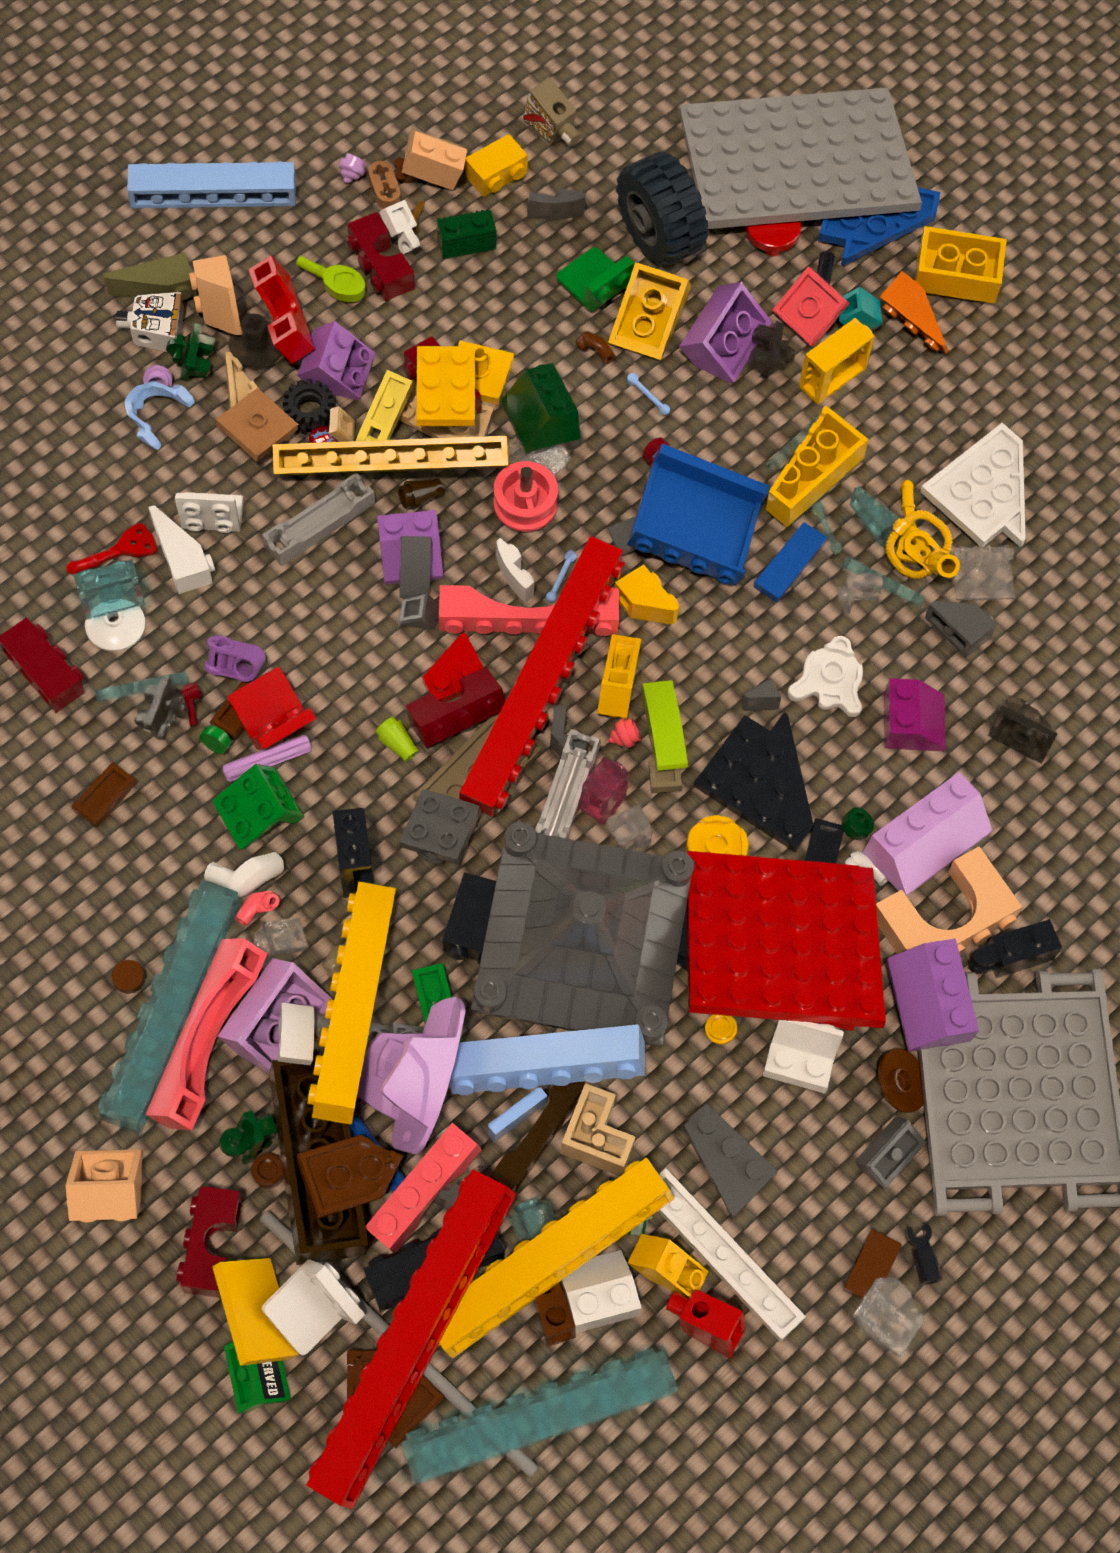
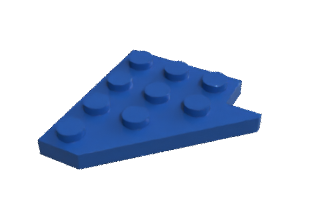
M918 188L922 201L920 211L823 219L818 241L845 246L841 265H846L934 221L941 192Z

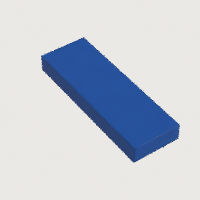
M803 522L757 578L753 587L778 603L825 545L828 537Z

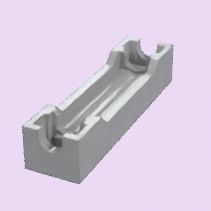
M357 472L339 483L334 491L287 522H280L262 534L264 547L280 566H283L375 504L374 491L370 487L366 488L360 475ZM356 490L362 497H357L353 492ZM281 542L285 548L281 549L274 544Z
M570 729L554 780L535 829L536 833L568 838L601 744L599 738L587 736ZM574 740L592 745V751H589L587 754L586 750L578 747L573 749Z

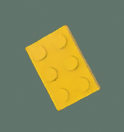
M417 346V426H475V346Z

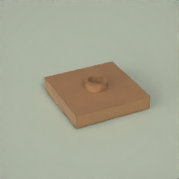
M258 388L218 417L215 424L256 462L273 450L272 444H280L298 430V423Z

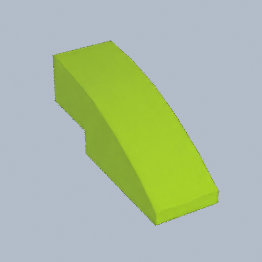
M673 681L642 683V702L657 771L688 768L683 728Z

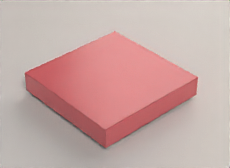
M808 266L772 311L810 346L814 347L850 303Z

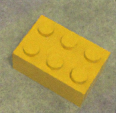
M924 226L918 248L914 280L924 288L925 293L995 304L1002 284L1007 239Z

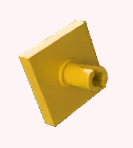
M460 340L458 346H475V388L481 394V401L499 405L514 362V353Z

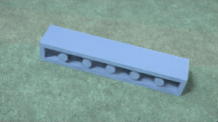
M281 161L265 163L128 164L127 192L131 208L296 206L294 162Z
M637 1024L460 1042L449 1088L452 1094L470 1095L473 1092H502L505 1089L511 1088L533 1089L542 1085L554 1084L565 1086L573 1082L587 1081L596 1083L603 1079H632L635 1076L645 1075V1041L640 1026Z

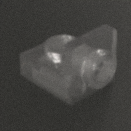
M299 918L264 922L254 935L253 940L255 946L267 953L264 963H269L275 955L303 952L308 946Z

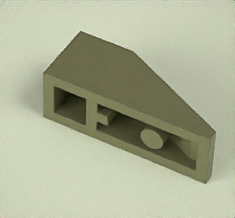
M185 253L103 273L109 295L135 298L138 295L181 292L183 300L197 296L196 290H192L189 273H192Z

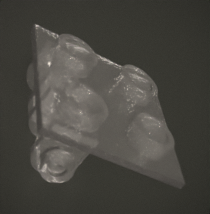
M977 545V547L964 548V546L951 548V554L956 556L960 562V569L954 576L956 600L1015 599L1010 562L1014 558L1013 548H1009L1008 545H1003V547H990V545H986L982 548L981 545Z

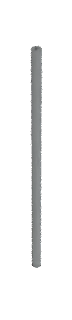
M268 1210L262 1215L260 1221L295 1254L292 1232ZM339 1278L337 1280L344 1289L346 1287L351 1289L342 1279ZM358 1296L360 1299L358 1306L365 1314L362 1319L381 1336L383 1332L388 1330L390 1325ZM429 1363L423 1376L531 1478L539 1467Z

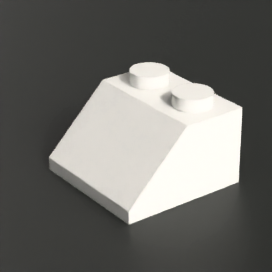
M621 1250L592 1258L560 1281L576 1327V1333L640 1315L642 1307L634 1279Z

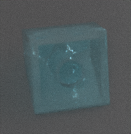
M133 559L73 574L86 620L145 605Z

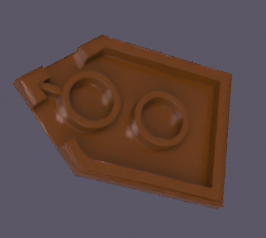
M358 1135L299 1153L296 1157L314 1213L319 1219L382 1199L403 1155L393 1150L389 1151L373 1143L372 1140Z
M347 1350V1399L355 1393L360 1383V1374L367 1363L371 1362L377 1350ZM423 1375L388 1440L395 1449L403 1444L445 1398Z

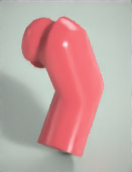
M272 891L252 893L248 896L234 919L240 924L248 926L255 914L269 912L277 908L280 898Z

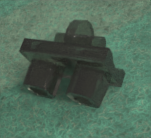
M776 321L772 327L758 324L753 331L751 341L764 345V348L754 347L750 352L748 364L760 369L759 377L767 379L771 369H775L777 366L785 368L786 363H790L795 359L796 352L789 346V341L782 340L784 323Z
M161 677L159 684L147 685L144 695L145 700L151 706L149 710L137 711L134 719L135 724L141 730L151 732L158 740H165L170 725L175 724L176 718H186L189 711L182 704L184 697L181 690L172 685V680L169 677Z

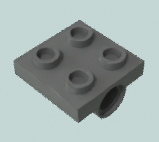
M422 789L399 841L400 846L417 852L422 859L430 863L442 864L445 860L459 865L481 813L480 805Z

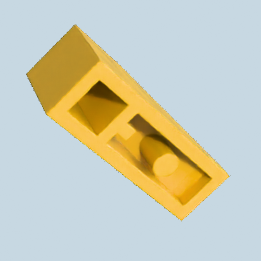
M612 634L601 684L597 714L613 718H627L641 639Z

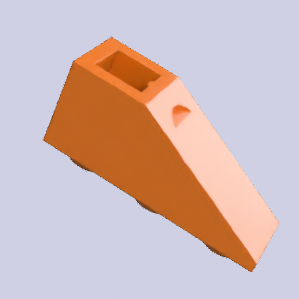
M901 271L880 296L884 304L882 309L895 319L898 316L905 321L903 326L913 335L919 332L926 338L924 340L925 344L933 351L937 352L940 349L947 354L949 350L924 288L905 272Z

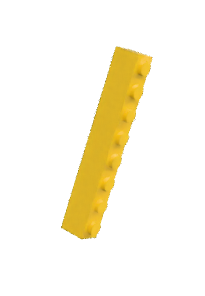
M507 436L272 444L274 474L278 476L502 468L510 465L509 438Z
M358 881L356 894L350 893L347 912H352L351 920L344 919L341 938H347L346 946L339 945L336 964L342 965L340 973H333L330 991L336 992L335 1000L328 999L325 1019H331L329 1028L322 1027L319 1043L320 1047H325L324 1055H317L313 1075L319 1076L318 1085L311 1084L307 1104L314 1105L312 1118L352 1125L396 888Z
M647 1157L641 1162L635 1161L628 1165L623 1175L614 1181L609 1180L603 1183L596 1190L595 1195L586 1201L581 1200L575 1203L569 1209V1213L563 1218L547 1223L541 1229V1233L535 1238L522 1241L514 1248V1253L504 1260L494 1261L486 1268V1273L476 1280L472 1279L440 1341L443 1350L451 1358L456 1357L534 1301L537 1296L548 1291L673 1201L675 1198Z

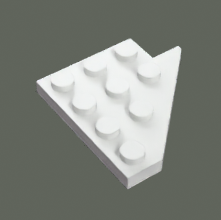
M1001 423L923 484L920 491L982 548L1001 532L1005 533L1019 547L1023 546L1025 542L1023 440Z

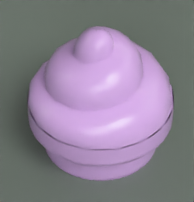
M349 153L346 154L345 158H341L339 167L344 183H351L353 179L357 180L364 176L366 162Z
M155 365L145 371L143 382L145 384L156 381L171 387L172 375L164 366Z

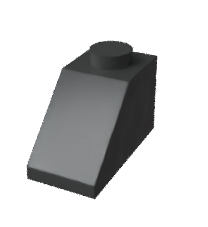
M933 601L930 603L925 619L965 658L991 639L997 625L987 611H983L976 604Z

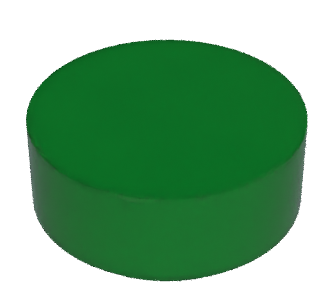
M206 726L199 735L203 745L218 754H224L231 745V739L228 734L216 726Z

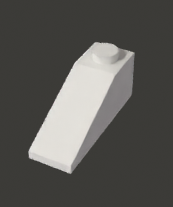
M150 506L149 511L152 523L178 594L213 584L210 572L215 571L210 554L204 555L201 545L156 506Z

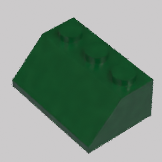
M553 363L541 364L534 368L526 369L501 399L502 406L525 453L581 439L578 410Z

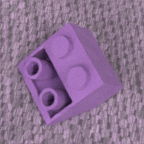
M336 321L314 329L311 338L315 350L303 357L297 376L306 383L307 379H312V384H315L316 380L321 381L322 387L326 384L333 395L354 400L360 399L375 352Z

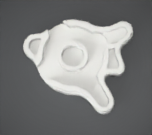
M836 636L830 643L825 644L824 648L815 652L813 650L807 656L802 677L788 689L787 694L792 701L798 702L815 695L818 697V707L822 710L839 707L850 717L860 715L862 704L858 699L857 691L862 681L863 668L862 664L859 665L854 657L855 653L851 649L849 639L844 636Z

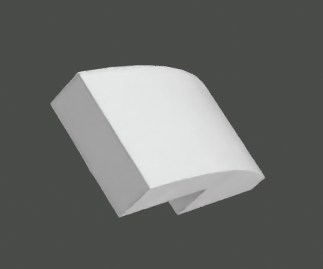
M500 538L496 541V558L500 570L511 589L520 599L527 603L534 596V579L529 572L524 569L521 570V554L513 544H507Z
M281 1003L278 1035H280L279 1062L311 1065L314 1050L313 1006Z

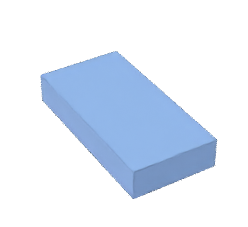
M538 1087L490 1122L487 1134L495 1143L545 1106L547 1094L541 1087Z

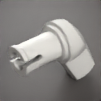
M276 852L253 857L244 862L235 871L212 862L205 870L204 879L227 888L231 896L244 897L255 891L266 881L280 875L284 870V863Z

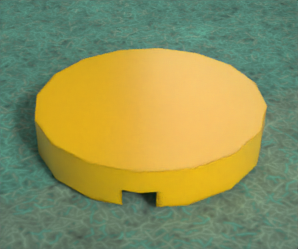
M714 815L704 817L692 827L688 834L686 850L687 852L697 851L747 856L749 843L746 832L742 827L740 828L735 824L734 820L729 817Z

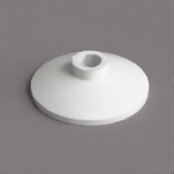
M112 597L100 601L91 608L85 620V630L89 640L96 647L111 652L126 650L135 645L141 639L146 626L145 616L141 608L135 602L121 597ZM114 617H118V618H119V619H118L117 621H115V622H110V621H109L111 618H114Z

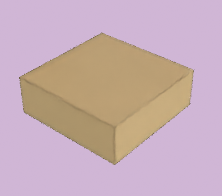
M339 406L331 408L329 434L339 442L354 441L355 420Z

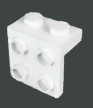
M308 1259L262 1306V1311L293 1349L301 1355H306L341 1319L357 1324L365 1315L358 1306L360 1303L358 1296L348 1287L344 1289L337 1281L340 1278L339 1273L328 1263L322 1265Z

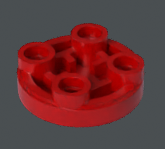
M801 221L746 226L745 235L757 248L765 251L767 255L775 257L797 243L801 232Z

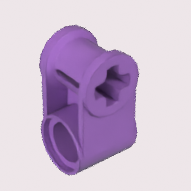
M212 636L207 640L209 656L208 660L205 661L204 669L213 675H222L248 682L256 677L264 665L266 657L264 651L256 645L231 640L225 636ZM244 660L250 662L252 666L248 665Z

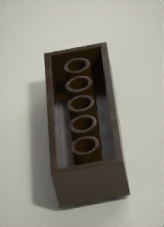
M313 1055L311 1065L272 1060L269 1071L296 1265H302L308 1259L315 1262L360 1257L364 1255L368 1247L362 1205L318 1219L314 1213L297 1163L296 1155L351 1138L349 1124L312 1118L314 1105L307 1104L311 1084L318 1085L319 1076L313 1075L317 1055Z

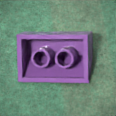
M742 282L718 286L679 347L694 366L729 383H734L772 321Z
M956 938L924 943L886 959L908 1052L972 1041L979 1032Z

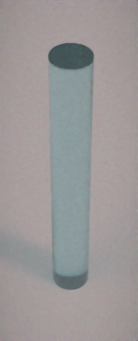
M820 414L766 463L768 470L774 472L794 454Z
M848 556L843 562L842 567L919 607L926 597Z
M184 671L95 690L97 701L100 702L186 684L188 681Z

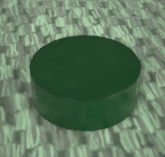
M855 807L843 816L842 826L848 836L856 840H862L872 833L874 821L866 810Z

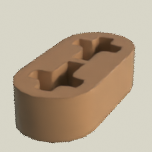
M384 161L372 163L368 169L369 183L378 206L385 209L401 202L400 188L391 165ZM378 173H382L385 176V180L381 181ZM388 190L389 195L392 198H387V196L384 195V191Z

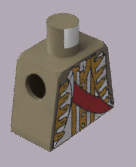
M550 77L529 90L523 120L545 141L554 145L563 139L569 146H572L581 136L573 127L577 113L575 108Z

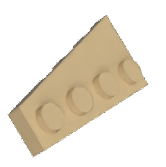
M413 387L399 421L433 438L484 437L487 435L493 418L494 407L481 404V412L475 415V426H455L454 428L452 426H417V388Z

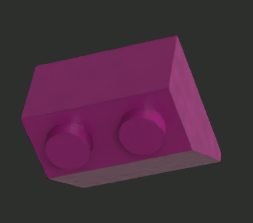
M889 678L884 692V748L945 752L944 694L921 680Z

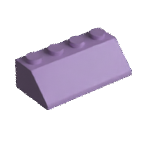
M958 772L873 834L863 854L869 858L898 891L903 890L905 895L908 896L955 859L991 834L992 828L981 794Z

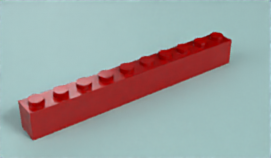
M593 536L589 537L459 792V800L480 805L481 812L491 817L494 816L497 808L500 810L504 808L509 797V793L506 792L511 782H517L523 768L520 766V763L524 756H530L535 746L536 740L533 737L536 731H542L549 717L546 711L549 705H555L562 691L559 685L562 679L568 680L575 663L571 661L575 653L581 654L585 647L587 637L584 635L588 627L592 629L595 627L600 616V612L597 610L601 602L607 603L613 589L610 584L613 578L618 579L623 571L625 562L621 561L622 549Z
M472 1169L469 1176L463 1179L459 1187V1196L453 1207L446 1211L439 1234L429 1243L426 1250L427 1256L421 1268H418L413 1273L410 1280V1288L405 1298L394 1309L392 1323L388 1330L383 1332L378 1339L377 1351L373 1359L363 1368L360 1374V1383L355 1393L346 1400L343 1407L344 1414L338 1425L329 1432L325 1450L321 1457L311 1466L309 1471L310 1478L306 1486L339 1506L349 1509L354 1508L517 1194L506 1185Z

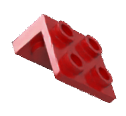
M280 667L274 668L227 696L229 703L256 749L264 750L316 719L311 708L302 707Z

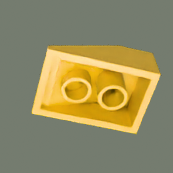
M635 262L608 343L661 361L686 304L692 286L690 281L686 278Z

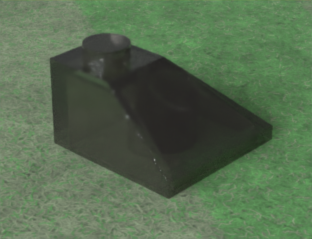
M1009 695L1000 708L988 737L1042 764L1058 733L1039 711L1031 707L1027 701Z

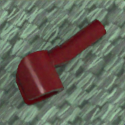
M193 682L182 688L183 699L188 709L190 727L197 726L193 701L202 698L196 682Z

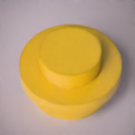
M711 1015L705 1025L707 1037L710 1041L719 1045L730 1043L736 1037L738 1030L737 1023L732 1016Z

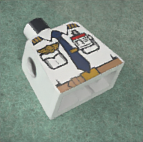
M181 292L136 296L133 311H117V328H130L133 343L137 346L166 351L167 342L171 339H176L177 335L181 334L184 316Z

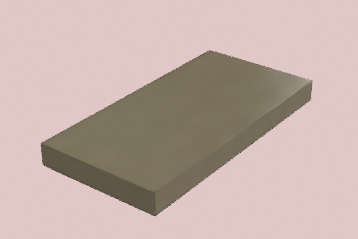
M497 714L491 716L413 795L415 802H417L422 789L459 799V792L498 717ZM536 745L529 757H523L520 766L523 767L522 772L540 755V749Z

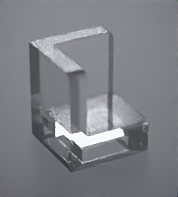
M640 805L607 818L606 824L616 841V848L635 850L651 843L653 830Z

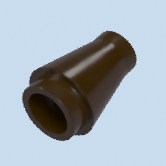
M438 478L433 480L405 481L403 485L398 487L399 500L404 508L410 507L415 509L431 499L443 495V486Z

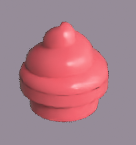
M622 718L615 723L614 730L611 731L608 741L613 744L616 743L618 746L632 748L636 745V742L641 740V736L633 718L627 720Z

